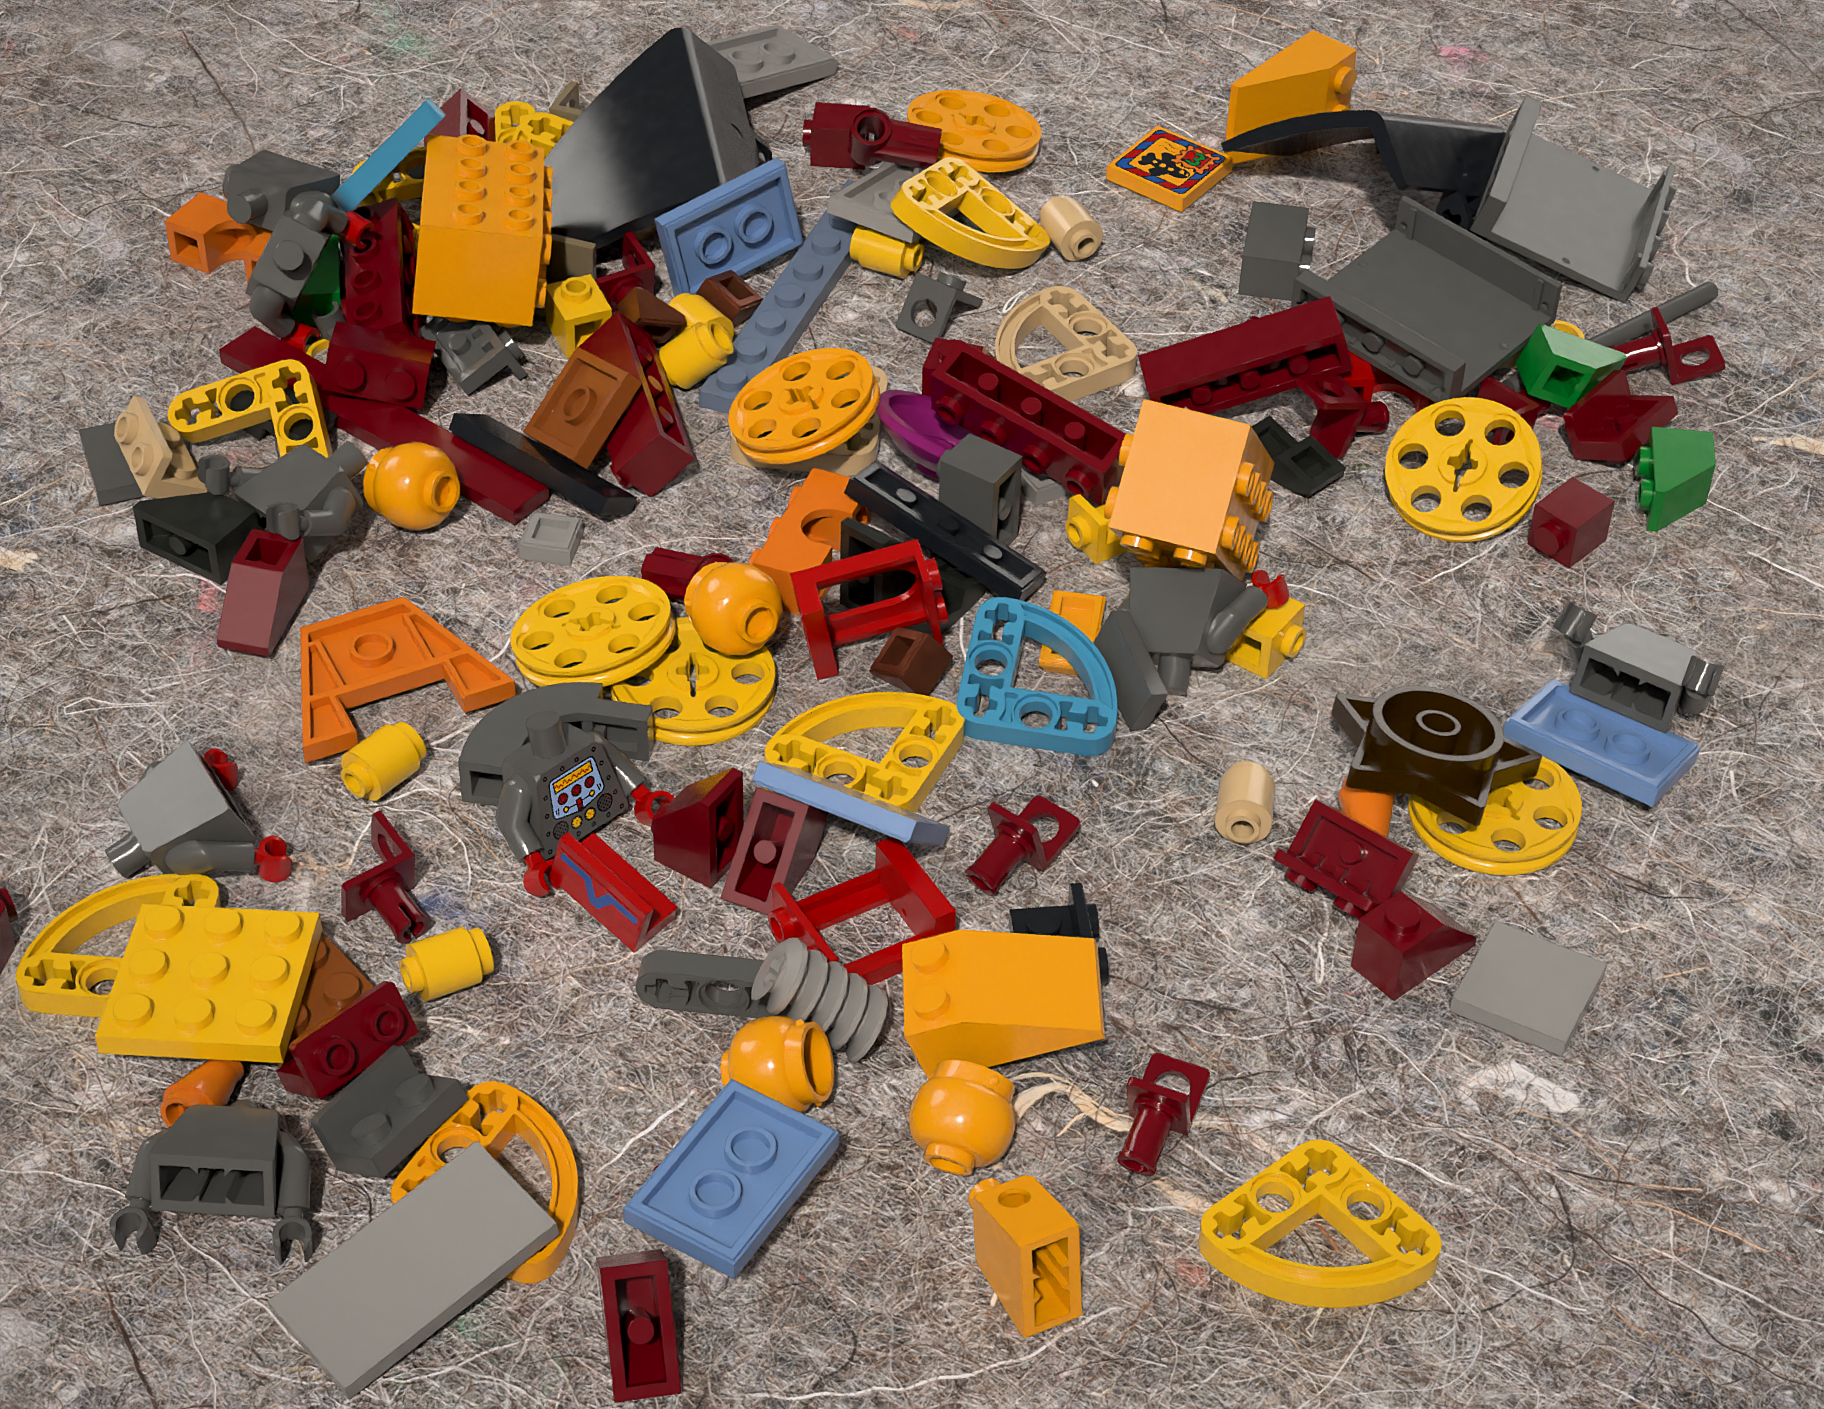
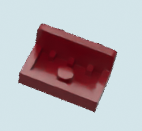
M1613 370L1564 413L1565 431L1570 440L1574 459L1605 460L1607 464H1620L1632 459L1638 447L1643 446L1648 441L1651 426L1664 427L1678 415L1674 396L1631 395L1625 371Z
M1315 799L1289 849L1278 848L1273 859L1288 867L1284 877L1312 892L1316 891L1318 885L1336 894L1333 905L1354 917L1361 918L1402 890L1420 855L1331 805Z
M382 981L292 1041L289 1049L294 1059L276 1070L286 1092L320 1100L341 1090L348 1080L369 1067L391 1046H400L419 1033L395 983Z

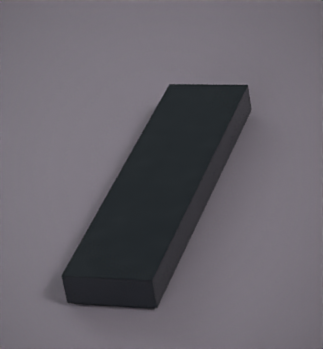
M454 413L448 430L452 431L451 433L598 515H627L632 513L637 497L486 414Z
M874 461L848 481L844 491L846 495L914 540L918 539L919 543L1001 597L1023 601L1041 586L1047 573L1043 568L879 461Z

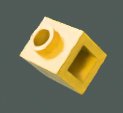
M591 274L571 277L546 285V324L565 357L570 358L576 347H579L612 316V309Z
M1289 597L1288 601L1280 607L1273 609L1265 608L1248 624L1230 650L1227 651L1225 660L1268 679L1287 657L1294 658L1304 644L1307 634L1306 629L1302 627L1305 604Z

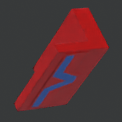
M569 832L559 839L550 878L633 953L674 920L678 907L594 832L582 842L576 840Z

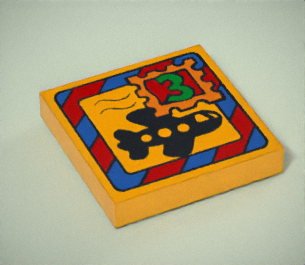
M1157 125L1107 165L1106 179L1165 206L1183 212L1232 171L1233 157Z

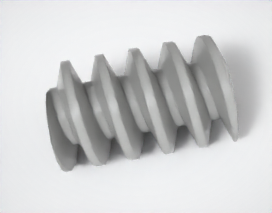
M798 938L786 939L768 954L755 977L751 990V1000L756 1001L767 992L770 993L766 1009L772 1015L779 1014L790 1004L787 1016L796 1021L798 1019L805 1021L810 1016L808 1022L815 1021L822 1027L824 1032L830 1028L827 1038L832 1050L841 1048L849 1039L846 1056L852 1062L859 1061L866 1055L880 1034L886 1019L887 994L881 987L867 985V981L857 973L847 974V969L842 964L835 961L827 962L826 956L819 950L807 951L805 943Z

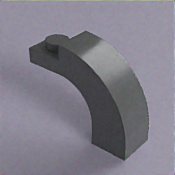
M569 682L547 685L526 691L504 701L478 722L464 744L458 760L462 802L498 806L503 785L501 765L506 756L530 742L525 722L531 715L541 711L557 712L561 723H569L585 732L595 731L620 749L629 759L649 762L654 748L652 706L603 699V683Z

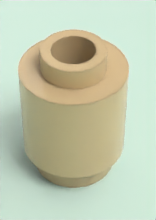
M1063 195L1055 196L1049 199L1041 208L1039 214L1040 226L1047 232L1051 243L1064 258L1069 261H1081L1091 256L1098 249L1103 237L1102 228L1076 199Z
M1253 761L1235 763L1222 775L1219 781L1215 826L1218 832L1229 841L1241 844L1256 843L1264 839L1271 831L1276 786L1270 773L1263 765Z

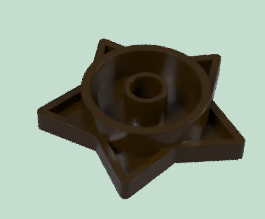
M1402 686L1382 693L1377 699L1338 693L1335 696L1331 715L1358 748L1348 772L1347 787L1417 795L1469 824L1479 826L1491 789L1537 775L1542 754L1504 737L1501 724L1490 711L1477 702L1458 694L1453 688Z

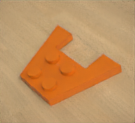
M404 596L300 627L302 740L305 763L352 749L358 744L357 732L345 712L346 709L442 679H445L464 713L516 696L515 681Z

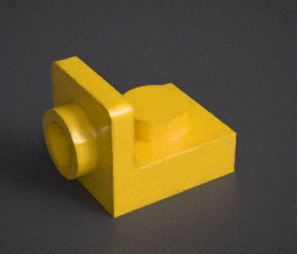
M1077 494L1069 498L1068 519L1065 522L1066 535L1072 545L1080 548L1095 564L1129 551V548L1120 545L1121 539L1108 527L1110 519L1104 517L1105 504L1094 508L1081 494Z

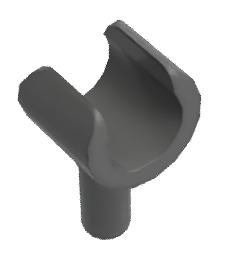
M332 301L333 311L325 316H319L316 308L311 312V316L322 338L326 340L331 339L336 321L346 323L344 314L336 301Z

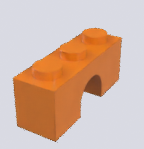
M202 192L198 193L165 220L171 260L210 274L226 262L244 260L247 285L251 273L273 232L247 222L237 223L229 216L226 201Z
M813 467L802 486L796 485L793 488L788 508L782 517L777 516L774 518L769 529L768 539L761 549L756 548L753 551L748 564L762 570L773 579L781 594L783 611L800 615L790 573L832 562V550L840 551L841 522L847 517L868 526L871 523V511L844 493L851 477ZM831 587L818 590L821 603Z

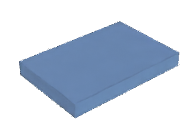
M778 158L654 219L674 297L682 293L696 294L706 278L729 270H733L740 277L804 244L786 164Z
M1551 679L1513 713L1505 721L1503 727L1504 737L1651 807L1696 763L1701 746H1698V744L1670 731L1665 734L1570 693L1571 686L1555 679Z
M759 760L752 779L759 786L906 843L939 847V845L944 844L950 826L796 767Z
M730 1079L624 1206V1222L735 1279L839 1147V1131Z

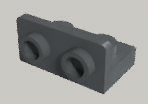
M436 316L421 328L424 339L436 341L434 352L467 395L487 382L506 365L509 366L519 380L528 375L517 362V359L524 355V353L506 330L497 336L496 333L503 327L496 325L494 322L477 320L453 322L444 317Z
M393 1045L311 1118L310 1123L336 1170L383 1179L468 1100V1097L458 1079L419 1074L406 1048Z

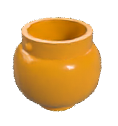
M410 442L397 445L394 448L381 449L371 458L363 479V491L367 504L374 512L381 513L388 522L411 531H421L438 526L448 517L459 499L460 484L454 463L441 449L422 442Z
M714 562L704 566L693 576L686 589L684 598L686 614L702 641L726 655H747L762 648L772 639L780 625L783 612L781 594L773 579L767 573L747 563Z
M782 1015L766 1016L751 1020L740 1027L731 1041L729 1050H726L721 1058L720 1071L723 1087H725L730 1079H733L800 1113H804L812 1103L816 1106H821L823 1101H827L832 1093L834 1083L832 1051L824 1030L815 1021L804 1023L801 1019L796 1021L789 1016Z
M954 1059L939 1062L933 1078L922 1084L915 1093L909 1112L910 1134L914 1142L925 1151L924 1161L941 1171L954 1175L968 1176L972 1174L973 1168L986 1167L1000 1160L1007 1152L1014 1135L1015 1111L1011 1101L1015 1085L1005 1076L982 1065Z

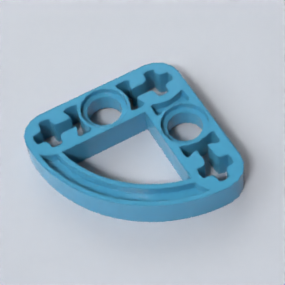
M428 98L330 198L345 213L352 211L446 114Z
M994 597L981 604L976 613L957 695V710L965 718L964 734L977 740L1083 756H1097L1110 749L1116 735L1117 693L1111 671L1093 642L1072 623L1041 606L1008 597ZM998 620L1008 621L1003 628L1002 642L993 640V626L997 624ZM1024 636L1044 644L1066 659L1083 680L1091 699L1013 688ZM994 659L1003 663L1006 668L998 675L988 676L980 673L976 666L981 661ZM980 693L989 695L988 710H986L984 717L974 715L978 710ZM1031 711H1040L1048 715L1051 721L1044 727L1031 728L1022 723L1021 717ZM1061 717L1068 718L1066 730H1060ZM1093 722L1098 724L1094 733L1084 732L1087 723Z

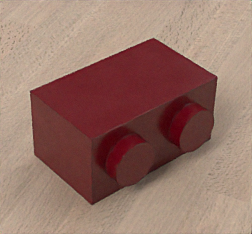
M336 321L328 346L322 390L422 410L429 385L436 341Z

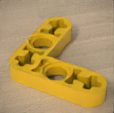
M281 360L185 391L177 395L168 408V420L171 426L178 431L183 439L189 442H203L272 420L281 457L298 445L304 444L326 458L333 453L316 382L308 369L296 360ZM293 377L297 380L294 383V392L297 400L300 402L299 404H292L291 399L284 391L288 386L287 380ZM246 390L254 392L253 403L248 409L239 412L230 409L231 400L237 393ZM215 401L218 405L219 410L222 412V416L217 417V415L214 413L218 411L216 406L214 405ZM198 408L201 412L197 414V422L190 425L187 421L191 419V411ZM301 419L313 421V429L308 437L297 441L289 439V430L295 422Z

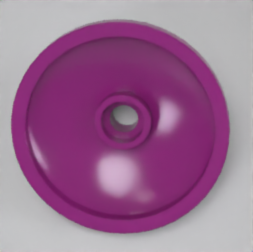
M888 390L880 394L876 412L881 425L896 446L905 455L916 461V468L927 476L939 479L936 470L942 454L949 448L953 449L968 433L977 436L960 425H951L943 421L931 409L930 396L903 390Z

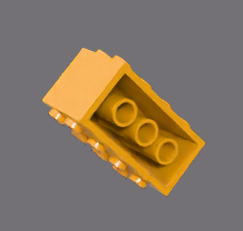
M428 134L412 314L440 316L453 322H467L469 320L494 322L496 325L506 328H514L519 325H533L534 308L544 309L546 266L550 262L552 235L550 234L552 225L551 205L553 189H551L553 167L544 166L543 147H535L533 144L522 140H513L508 143L486 141L480 136L470 134L459 137Z
M1143 399L1134 434L1127 433L1120 449L1119 465L1125 466L1120 486H1112L1107 496L1104 517L1110 519L1108 527L1121 539L1120 545L1129 548L1128 553L1137 556L1136 560L1144 563V567L1223 569L1238 579L1243 580L1244 572L1252 573L1258 559L1260 543L1254 541L1258 521L1266 522L1272 508L1274 492L1268 490L1274 467L1272 458L1250 424Z

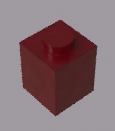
M816 102L812 120L805 119L803 125L802 143L803 147L811 148L810 166L865 170L864 165L857 163L851 158L848 152V139L853 116L859 110L870 108V106ZM870 133L860 135L863 139L870 140Z
M1572 477L1535 504L1527 544L1569 569L1606 541L1615 501Z

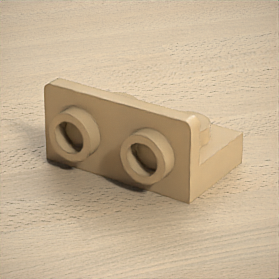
M133 396L126 411L122 412L116 420L114 436L143 496L159 499L206 493L208 490L205 484L198 479V470L178 431L167 424L156 422L145 398Z

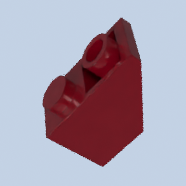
M256 529L251 530L231 563L217 634L218 647L270 656L310 587L303 538L289 540L282 537L281 534H273Z

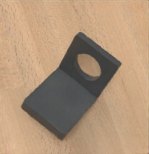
M941 271L937 280L916 273L895 326L933 343L935 338H941L956 300L979 308L983 299L963 291L967 282ZM930 299L937 308L936 319L931 325L920 327L914 320L915 307L922 300Z

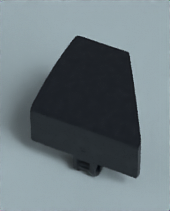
M673 28L626 67L583 111L544 159V166L553 167L551 234L595 243L597 250L623 238L626 232L632 231L634 233L654 225L655 218L771 161L773 158L769 144L750 129L734 65L692 31L686 28Z
M1346 110L1299 116L1267 124L1221 143V146L1226 153L1234 151L1287 157L1327 146L1374 138L1382 162L1399 190L1443 193L1435 213L1486 241L1488 240L1487 238L1470 231L1474 220L1472 217L1476 215L1506 130L1501 126L1374 110Z

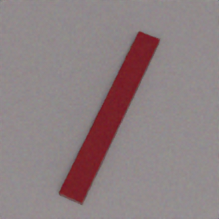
M256 326L219 349L221 363L240 374L281 360L292 359L299 361L313 376L321 405L338 415L335 423L336 427L379 451L410 442H422L441 449L454 463L460 484V495L513 525L549 500L548 486L404 406L322 390L325 371L324 363ZM295 377L287 380V389L294 391V383L297 382Z

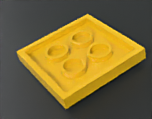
M142 904L95 1034L99 1054L283 1063L323 930L320 913Z

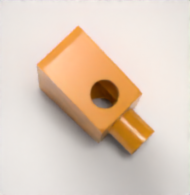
M1023 1175L1002 1184L994 1178H988L977 1183L968 1196V1203L973 1209L975 1257L979 1268L1021 1336L1025 1339L1082 1316L1079 1224L1033 1176Z

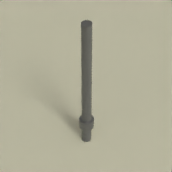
M1708 281L1658 305L1665 323L1716 299L1718 296L1717 286L1713 282ZM1651 311L1643 312L1588 340L1606 347L1628 342L1654 329ZM1519 373L1502 381L1503 384L1516 392L1525 389Z

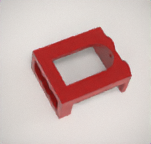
M918 539L790 573L805 639L817 680L839 675L832 647L890 632L897 627L904 628L928 622L932 637L944 646L940 624L949 622L942 593L938 591L943 589L935 558L924 559ZM893 570H906L916 575V581L913 586L902 595L828 616L824 614L818 590Z
M894 837L876 843L875 870L795 902L781 882L772 885L773 911L768 913V922L776 941L781 943L788 938H798L805 943L807 951L819 950L826 956L827 962H838V958L819 934L820 930L890 902L915 936L853 962L843 964L847 969V974L857 973L867 981V985L876 984L903 972L902 944L955 931V908L904 844Z

